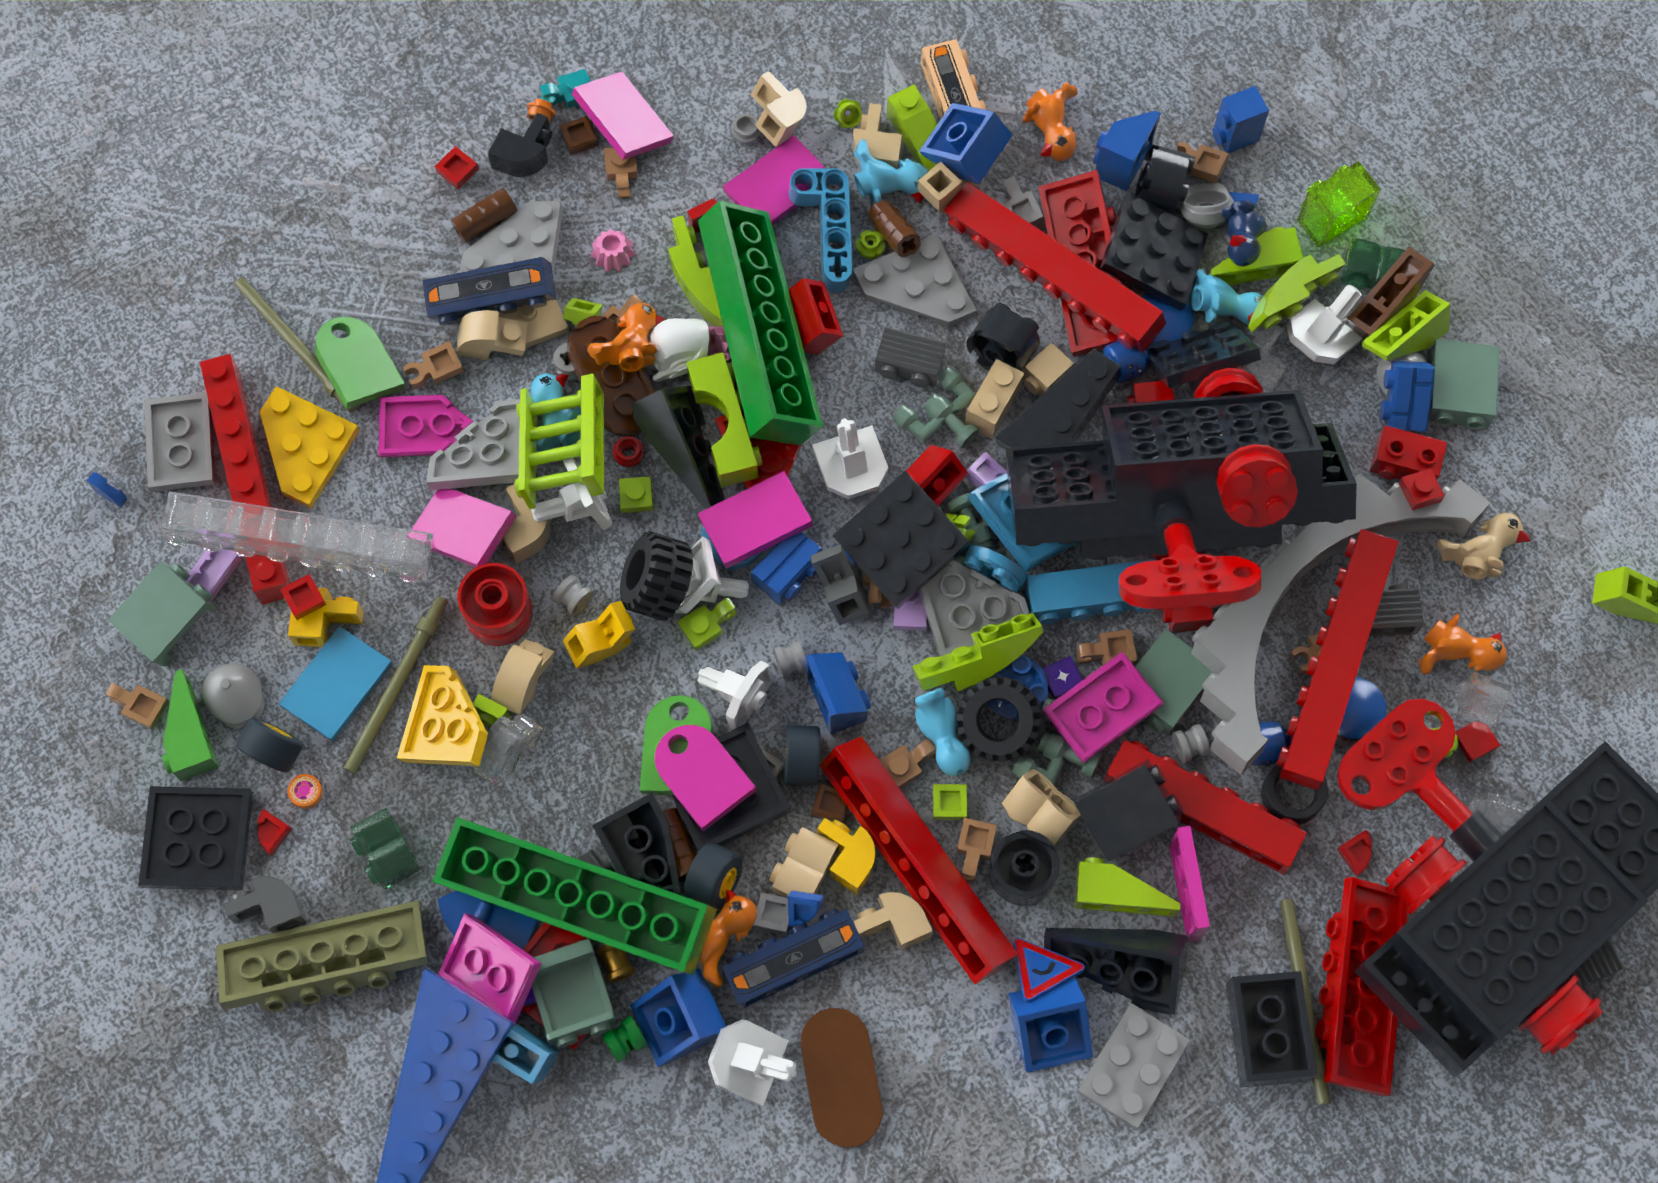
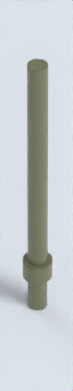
M244 277L239 278L234 284L235 287L324 384L323 389L332 398H337L343 405L317 357ZM359 405L348 408V412H354Z
M436 596L426 617H421L415 628L417 633L345 763L344 770L355 774L427 640L429 637L433 638L439 627L437 622L448 604L446 599Z
M1285 899L1279 902L1292 972L1301 971L1317 1074L1312 1079L1318 1106L1331 1104L1328 1083L1323 1082L1326 1060H1323L1322 1051L1319 1049L1320 1041L1315 1035L1316 1019L1293 899Z

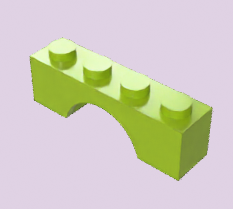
M723 352L686 362L696 403L715 407L724 414L729 423L723 437L711 446L713 461L721 488L758 478L757 466L762 465V459L758 446L753 448L751 446L746 419H743L741 413L743 407L739 390L735 391L732 383L736 381L732 362L726 363Z

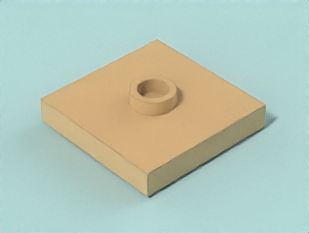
M557 300L547 301V305L540 308H529L528 305L517 307L516 312L508 314L499 313L498 316L528 322L525 349L569 332L568 325L565 319H563V314Z

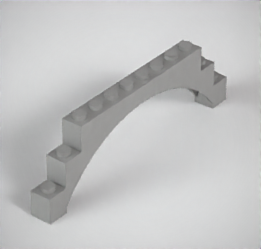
M1358 473L1354 477L1357 483L1355 520H1345L1342 523L1316 522L1307 526H1300L1295 532L1297 537L1291 543L1286 540L1278 548L1273 562L1269 564L1266 561L1260 566L1261 590L1257 595L1243 602L1232 603L1230 606L1227 604L1222 605L1213 616L1215 621L1209 627L1203 625L1193 636L1192 641L1195 643L1191 654L1213 672L1202 685L1204 693L1200 702L1223 720L1211 734L1214 737V741L1210 750L1240 775L1262 754L1268 739L1261 734L1256 711L1254 687L1256 657L1266 623L1276 606L1295 583L1320 563L1346 550L1349 539H1356L1360 529L1382 536L1431 531L1457 533L1464 538L1483 518L1491 502L1459 479L1452 488L1445 486L1442 489L1445 495L1442 502L1412 511L1399 483L1396 482L1385 493L1362 474Z

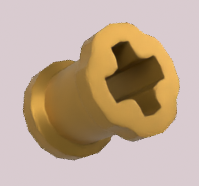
M606 944L596 950L598 956H602L608 972L606 976L607 983L620 982L636 974L635 967L630 966L625 951Z

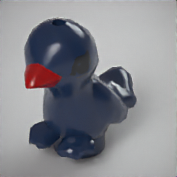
M1237 201L1230 207L1222 209L1221 216L1228 219L1227 234L1231 239L1228 245V256L1235 265L1244 267L1253 264L1258 259L1261 253V245L1256 238L1266 232L1268 225L1263 216H1258V213L1255 211V204L1252 201Z

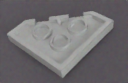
M530 201L462 253L459 273L543 257L551 262L554 275L563 214L561 201Z
M937 234L921 240L919 249L913 255L900 257L894 251L852 269V275L865 300L876 304L879 301L894 306L897 311L915 317L920 315L935 320L936 324L945 327L953 326L976 316L977 310Z
M520 399L498 401L489 408L490 414L478 424L472 422L455 436L456 442L444 452L439 449L433 454L429 460L426 480L429 489L441 490L515 483V479L518 478L520 425L516 404L520 403Z
M954 559L919 590L939 657L952 653L958 647L974 645L971 633L980 631L986 625H998L1010 621L1016 615L1030 614L1023 596L1005 589L975 570H970L957 563Z

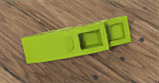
M683 215L671 218L677 246L668 248V254L674 276L681 290L697 312L712 326L723 327L709 266L705 267L701 252L695 253L693 244L697 243L693 226L686 225Z
M1310 254L1290 267L1257 304L1248 326L1250 331L1254 332L1262 327L1268 330L1282 320L1281 317L1286 316L1287 319H1290L1303 310L1301 304L1318 288V285L1321 284L1324 288L1339 278L1337 272L1346 264L1342 257L1337 254L1317 264Z
M1033 613L1016 615L1010 621L998 625H986L980 631L971 633L974 645L969 647L961 646L954 649L952 653L940 657H928L922 660L921 663L913 665L915 678L923 691L948 682L953 683L957 692L971 687L993 676L1020 657L1043 633L1042 625Z

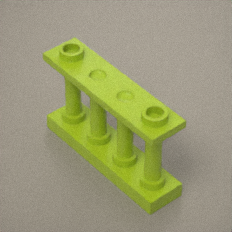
M594 374L581 376V390H578L577 394L534 403L527 388L520 389V403L516 404L517 416L520 420L518 478L515 479L517 496L524 499L529 509H535L536 491L579 482L581 485H586L592 497L603 495L604 393ZM579 406L581 408V415H578L577 419L537 427V415ZM579 431L581 433V440H578L577 444L537 452V440ZM576 457L581 458V465L577 466V470L536 478L537 465Z

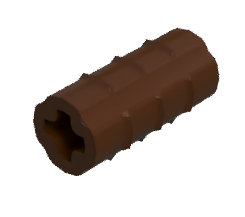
M501 188L492 195H488L487 198L479 203H475L474 206L466 211H462L461 214L450 221L461 240L466 244L474 238L480 237L485 231L493 229L495 225L505 221L506 218L518 210L507 191Z
M881 200L871 206L868 211L869 221L875 227V230L882 235V239L889 243V247L900 257H908L915 254L921 245L920 236L914 231V227L908 224L906 218L901 216L899 210L887 200Z
M678 808L664 810L663 813L669 822L679 881L686 880L690 865L697 854L693 849L690 841L691 838L687 834L684 826L685 823L682 821Z

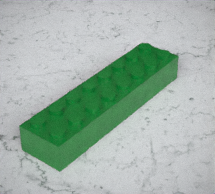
M719 200L698 220L749 436L751 438L800 446L823 428L769 212Z
M459 817L455 820L432 881L692 976L694 975L717 911L715 908Z

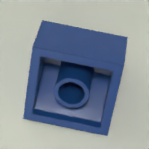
M952 103L919 152L936 165L941 161L958 179L980 184L999 154L1004 150L1012 137V133L995 112Z
M1151 111L1115 121L1109 132L1103 131L1096 144L1098 150L1094 156L1093 163L1096 164L1095 170H1098L1102 181L1126 192L1128 191L1146 157L1149 147L1154 142L1160 112Z
M843 652L810 654L806 656V677L830 735L867 721V710L871 708L865 690L859 691L855 680L859 679L852 660L847 662Z
M700 968L695 969L693 976L684 972L669 976L630 1004L657 1067L664 1066L708 1045L718 1038L720 1030L726 1027Z
M1076 978L1070 979L1030 1003L1023 1000L1021 990L1008 993L1012 1020L1026 1073L1093 1057L1086 1001Z

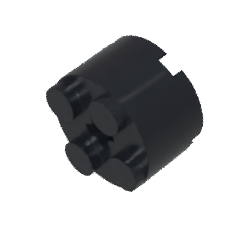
M1152 144L1144 159L1150 161V163L1147 162L1144 169L1140 171L1135 195L1170 214H1176L1180 202H1184L1186 199L1189 184L1184 182L1186 174L1190 175L1193 169L1195 157L1187 153Z
M996 303L993 308H990L968 337L966 341L967 349L970 354L973 350L979 356L976 362L987 371H990L997 359L1022 372L1040 346V338L1037 333L1039 326L1033 319L1023 318L1011 311L1007 305Z
M1022 830L1003 837L996 845L989 865L990 885L996 893L1005 901L1021 906H1032L1043 900L1051 892L1060 870L1059 858L1052 842L1044 835L1032 830ZM1023 863H1027L1029 865V868L1025 873L1019 871V867H1021Z

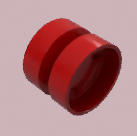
M487 563L471 570L461 581L457 594L458 606L470 633L477 640L491 646H504L519 640L527 632L533 619V606L525 582L517 571L504 564Z

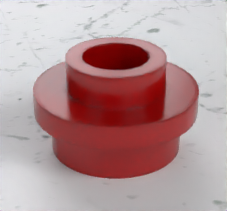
M625 436L616 441L612 453L617 464L629 468L638 465L643 460L645 451L639 439ZM631 449L634 451V454L626 457L623 455L624 451Z

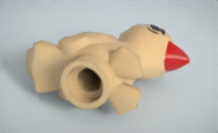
M1500 513L1492 519L1484 521L1483 526L1479 527V530L1486 532V535H1480L1465 543L1457 544L1440 539L1437 541V548L1442 560L1455 561L1457 565L1461 566V572L1466 577L1475 580L1484 579L1486 576L1498 579L1502 573L1500 570L1504 568L1503 562L1499 560L1503 549L1515 543L1531 541L1528 534L1523 531L1521 520L1515 514Z

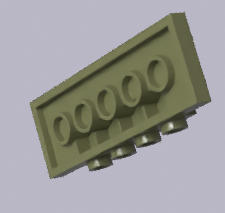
M419 900L216 946L219 1003L223 1010L258 1003L261 1010L266 1009L270 1012H280L287 1007V1004L301 1001L303 1004H315L320 1001L321 996L333 993L340 997L352 995L355 992V988L368 985L373 989H381L386 987L390 980L397 979V971L429 964L422 908Z

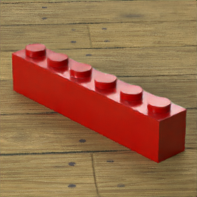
M1124 739L1106 773L1104 783L1149 759L1152 766L1157 764L1166 779L1163 785L1168 794H1175L1183 808V812L1180 813L1182 816L1181 823L1191 826V828L1282 875L1288 871L1307 834L1300 829L1301 827L1298 823L1288 818H1282L1281 820L1269 814L1270 810L1267 807L1256 802L1250 804L1240 799V795L1236 791L1227 787H1221L1220 789L1209 783V779L1203 774L1195 771L1189 773L1179 768V764L1172 758L1167 756H1161L1160 758L1150 753L1149 748L1138 741L1129 742Z

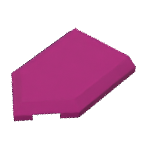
M444 395L379 397L378 456H428L435 454L439 449L444 452L456 442L455 436L473 421L452 405V402Z

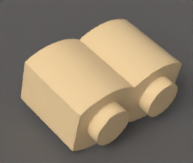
M1035 769L1025 773L1002 802L1012 820L1026 825L1029 830L1044 835L1052 842L1053 846L1062 841L1081 816L1074 802L1063 793L1057 791L1052 782Z
M803 827L798 835L792 833L784 851L789 853L783 864L778 862L770 876L769 881L773 882L772 891L785 898H788L791 891L817 894L837 855L839 844Z

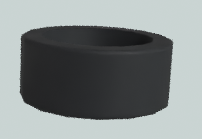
M1274 765L1264 779L1261 790L1263 805L1270 810L1269 814L1281 820L1282 818L1291 819L1298 824L1307 823L1315 818L1327 802L1329 789L1326 777L1324 776L1318 791L1314 790L1313 801L1308 807L1302 810H1292L1282 805L1276 797L1275 787L1282 767Z

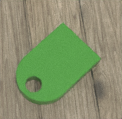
M337 317L327 321L320 327L315 341V354L346 409L404 389L405 383L377 334L367 323L352 317ZM342 330L348 334V337L343 339L337 338L332 332Z
M671 696L658 702L649 712L644 730L640 780L641 794H650L652 792L654 795H674L660 778L655 766L657 745L667 732L682 725H697L713 733L710 716L706 708L697 700L688 696ZM678 706H684L689 709L688 716L681 721L671 718L673 709ZM677 739L672 742L670 751L675 754H681L686 751L688 742L684 739Z

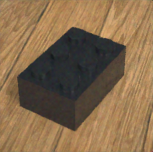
M1301 971L1232 977L1226 983L1240 1088L1311 1081L1317 1074Z

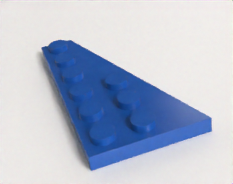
M423 969L376 1183L423 1182L514 1025V1022L430 969Z

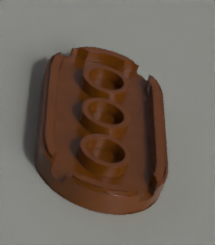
M591 316L585 318L576 325L568 339L567 352L580 383L581 376L594 374L604 393V428L618 436L638 435L642 431L634 421V412L631 404L655 393L644 367L635 372H626L619 365L609 364V361L598 365L595 359L588 353V346L591 343L613 341L625 328L618 327V322L606 319L607 317Z
M841 1008L825 1009L816 1013L808 1020L803 1028L800 1042L813 1121L818 1133L828 1142L840 1148H856L864 1145L874 1136L882 1120V1103L869 1034L862 1020L854 1013Z

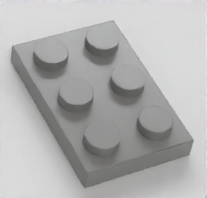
M207 393L145 399L144 412L149 490L156 492L214 485L212 414Z
M1130 1003L1077 1093L1137 1130L1190 1039Z

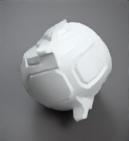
M667 319L659 323L647 336L649 338L648 342L656 345L657 349L656 354H650L656 357L653 363L659 371L653 376L656 382L688 373L686 362L707 357L709 329L707 323L702 319Z

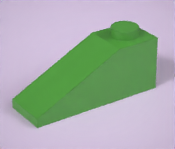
M182 669L175 672L163 739L166 754L162 755V760L168 774L173 773L180 781L219 767L191 681Z

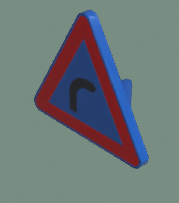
M1021 938L1014 939L1013 946L1018 953L1016 963L1023 1000L1027 1003L1032 1002L1084 971V964Z

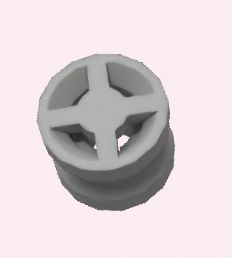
M567 343L562 344L555 350L553 356L557 374L569 375L567 382L578 381L579 379L571 361H564L569 359Z
M570 575L558 586L554 592L553 600L558 604H564L567 607V612L572 616H576L590 603L594 591L589 587H583L578 577Z
M799 640L792 642L786 648L780 646L773 648L782 679L790 677L791 673L796 671L806 672V658Z
M1200 724L1192 725L1190 730L1185 732L1177 730L1172 733L1173 744L1182 763L1190 762L1192 757L1197 755L1205 757L1210 754L1209 743Z

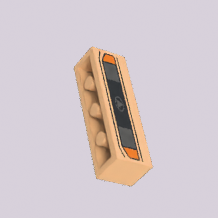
M957 39L922 48L921 66L940 120L952 103L986 110L984 101H979L976 94L978 92L976 78L974 75H969L967 53L965 49L960 50Z

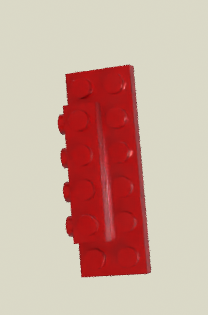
M1098 170L1039 186L1038 190L1047 235L1100 269L1113 230L1112 226L1116 220V213L1114 207H1108L1105 202ZM1103 271L1104 273H1106L1107 275H1109L1110 277H1112L1113 279H1115L1116 281H1118L1119 283H1121L1122 285H1124V281H1122V280H1120V279L1114 277L1113 275H1111V274H1109V273ZM1060 298L1070 349L1074 357L1088 354L1093 349L1097 351L1103 350L1106 345L1118 342L1117 335L1111 331L1105 333L1099 330L1092 323L1093 319L1086 314H1083V316L1077 315L1068 307V302Z
M1349 877L1344 879L1341 912L1333 913V917L1328 920L1326 925V935L1331 940L1330 950L1323 957L1322 967L1327 971L1326 985H1323L1319 992V1002L1321 1005H1324L1323 1017L1317 1022L1315 1028L1316 1038L1320 1039L1319 1049L1327 1050L1323 1082L1382 1097L1391 1096L1398 1018L1354 971L1407 923L1408 905L1395 891L1389 893L1386 890L1387 886Z

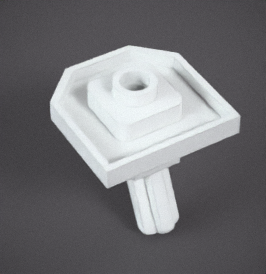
M1347 285L1331 306L1324 307L1314 299L1301 312L1290 318L1286 324L1290 342L1314 362L1334 365L1362 340V337L1345 324L1348 320L1346 316L1360 300L1362 294L1357 288Z
M845 418L837 425L838 437L812 445V450L828 491L846 499H851L879 490L888 472V465L873 426L857 430L856 423Z
M574 458L563 460L568 471L577 470L579 465ZM580 482L570 484L559 490V498L536 503V508L531 509L532 517L537 522L559 516H564L566 522L592 516L603 530L612 526V520L603 501L608 498L605 490L603 495L592 497L586 485H581Z
M702 536L691 548L693 554L691 581L686 596L675 613L687 614L699 601L716 602L718 595L745 598L748 595V581L719 576V571L715 567L710 540Z
M763 661L753 666L746 677L728 669L722 673L706 667L699 670V678L697 680L700 685L717 691L724 700L730 703L726 713L730 731L744 725L753 711H758L762 707L767 697L765 692L773 682L770 665Z
M740 1020L722 1028L708 1060L715 1085L763 1106L774 1078L789 1082L791 1078H795L797 1075L794 1061L782 1058L789 1041L747 1020Z

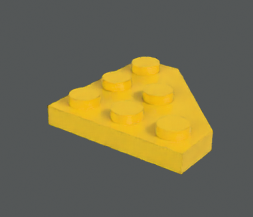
M275 386L261 408L260 416L279 485L285 497L312 509L360 429L358 425Z
M424 665L397 759L405 763L479 766L488 733L457 671L449 666Z

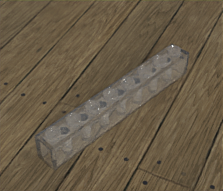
M170 491L160 527L164 540L175 546L184 547L192 544L212 552H219L221 549L234 551L236 554L244 557H253L255 554L267 556L270 560L276 562H286L287 560L300 561L301 564L308 567L325 565L345 573L357 570L377 578H384L386 575L395 576L408 583H417L419 580L427 582L434 550L433 533Z

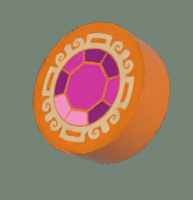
M301 774L290 781L287 794L290 801L296 807L310 809L321 801L323 788L314 776Z

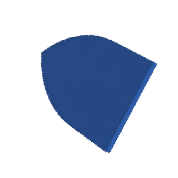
M459 891L449 893L437 899L443 920L454 936L464 914H473L523 950L530 941L539 921Z

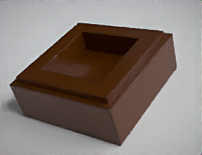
M588 116L559 125L560 133L570 156L599 146Z
M820 782L811 817L822 820L826 818L831 822L838 820L844 824L848 810L847 804L834 786Z

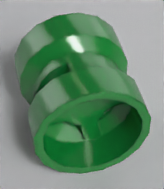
M631 1015L623 1019L617 1028H611L610 1031L601 1034L617 1063L625 1060L628 1053L632 1050H641L648 1045Z

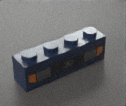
M543 257L422 280L427 317L439 322V325L455 324L458 322V318H463L466 314L475 311L487 310L508 314L516 312L517 307L528 305L529 308H540L546 306L547 301L556 300L551 262Z
M838 909L830 910L819 917V922L809 927L807 923L798 925L788 931L789 936L779 941L775 937L760 943L757 946L758 950L746 955L745 952H741L726 960L727 965L723 966L722 970L739 1009L742 1010L864 953V944L847 909L841 912Z

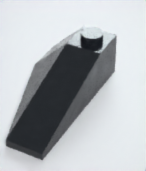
M691 385L661 389L631 404L636 425L701 505L708 509L724 501L716 468L710 464L708 458L709 452L712 451L711 443L707 439L704 440L701 426L706 424L699 403H696Z
M652 792L592 825L618 874L682 896L669 822Z
M1045 929L1044 948L1084 964L1083 973L1076 977L1091 979L1103 985L1102 990L1110 994L1115 991L1131 999V1003L1140 1009L1170 1015L1176 1014L1186 966L1187 935L1155 929Z

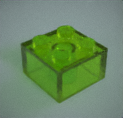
M1359 161L1349 167L1343 165L1329 179L1325 181L1318 180L1309 186L1306 191L1305 200L1301 204L1302 208L1297 221L1319 248L1367 220L1381 188Z

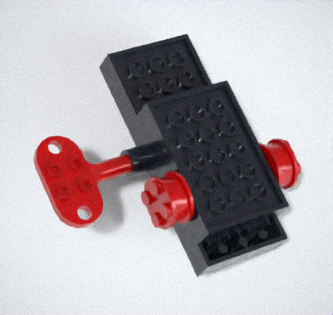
M1226 368L1214 371L1201 381L1195 390L1194 398L1102 405L1103 441L1005 448L1007 483L1016 545L1034 547L1041 543L1058 542L1060 544H1070L1074 541H1079L1082 559L1090 558L1092 560H1101L1112 556L1131 558L1139 554H1169V557L1159 561H1148L1126 568L1119 576V594L1123 601L1144 609L1167 608L1169 610H1180L1184 607L1192 606L1211 608L1217 607L1220 604L1246 601L1255 597L1261 590V569L1258 565L1241 557L1200 555L1197 552L1217 548L1234 550L1244 546L1269 547L1272 544H1282V525L1307 526L1316 522L1342 523L1345 520L1356 519L1357 483L1333 424L1312 423L1300 390L1263 393L1262 385L1255 376L1243 369Z
M1421 698L1408 700L1397 706L1348 750L1339 762L1337 772L1339 788L1347 800L1357 807L1367 810L1385 809L1407 793L1416 794L1453 832L1449 837L1473 863L1451 882L1449 879L1467 862L1464 859L1458 861L1443 846L1446 840L1443 837L1437 840L1433 835L1409 858L1402 862L1385 879L1389 884L1386 890L1389 893L1395 891L1409 906L1407 912L1410 915L1427 899L1430 902L1354 972L1453 1077L1464 1072L1489 1047L1501 1041L1516 1026L1520 1031L1527 1029L1541 1044L1539 1051L1542 1054L1549 1051L1553 1055L1560 1048L1564 1049L1578 1036L1577 1031L1583 1026L1591 1024L1603 1012L1599 1007L1602 1001L1598 997L1591 999L1577 984L1579 977L1576 974L1564 983L1562 982L1649 901L1647 898L1658 889V793L1605 741L1502 835L1479 810L1473 814L1437 777L1436 765L1444 759L1454 745L1455 727L1452 718L1443 707L1433 701ZM1425 715H1435L1440 720V728L1432 730L1426 727L1423 720ZM1359 778L1366 781L1369 787L1368 793L1363 795L1357 794L1352 788V780Z

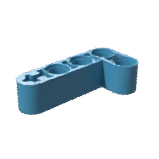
M835 168L798 169L792 174L790 179L789 199L797 206H819L821 280L825 283L829 292L840 293L847 288L852 272L848 176L842 170ZM806 184L810 189L808 191H800L796 185ZM836 184L841 189L839 191H831L827 188V185ZM834 212L842 218L840 220H832L828 217V214ZM833 241L839 242L843 248L833 249L828 243ZM839 263L838 275L840 278L835 277L833 272L834 264Z

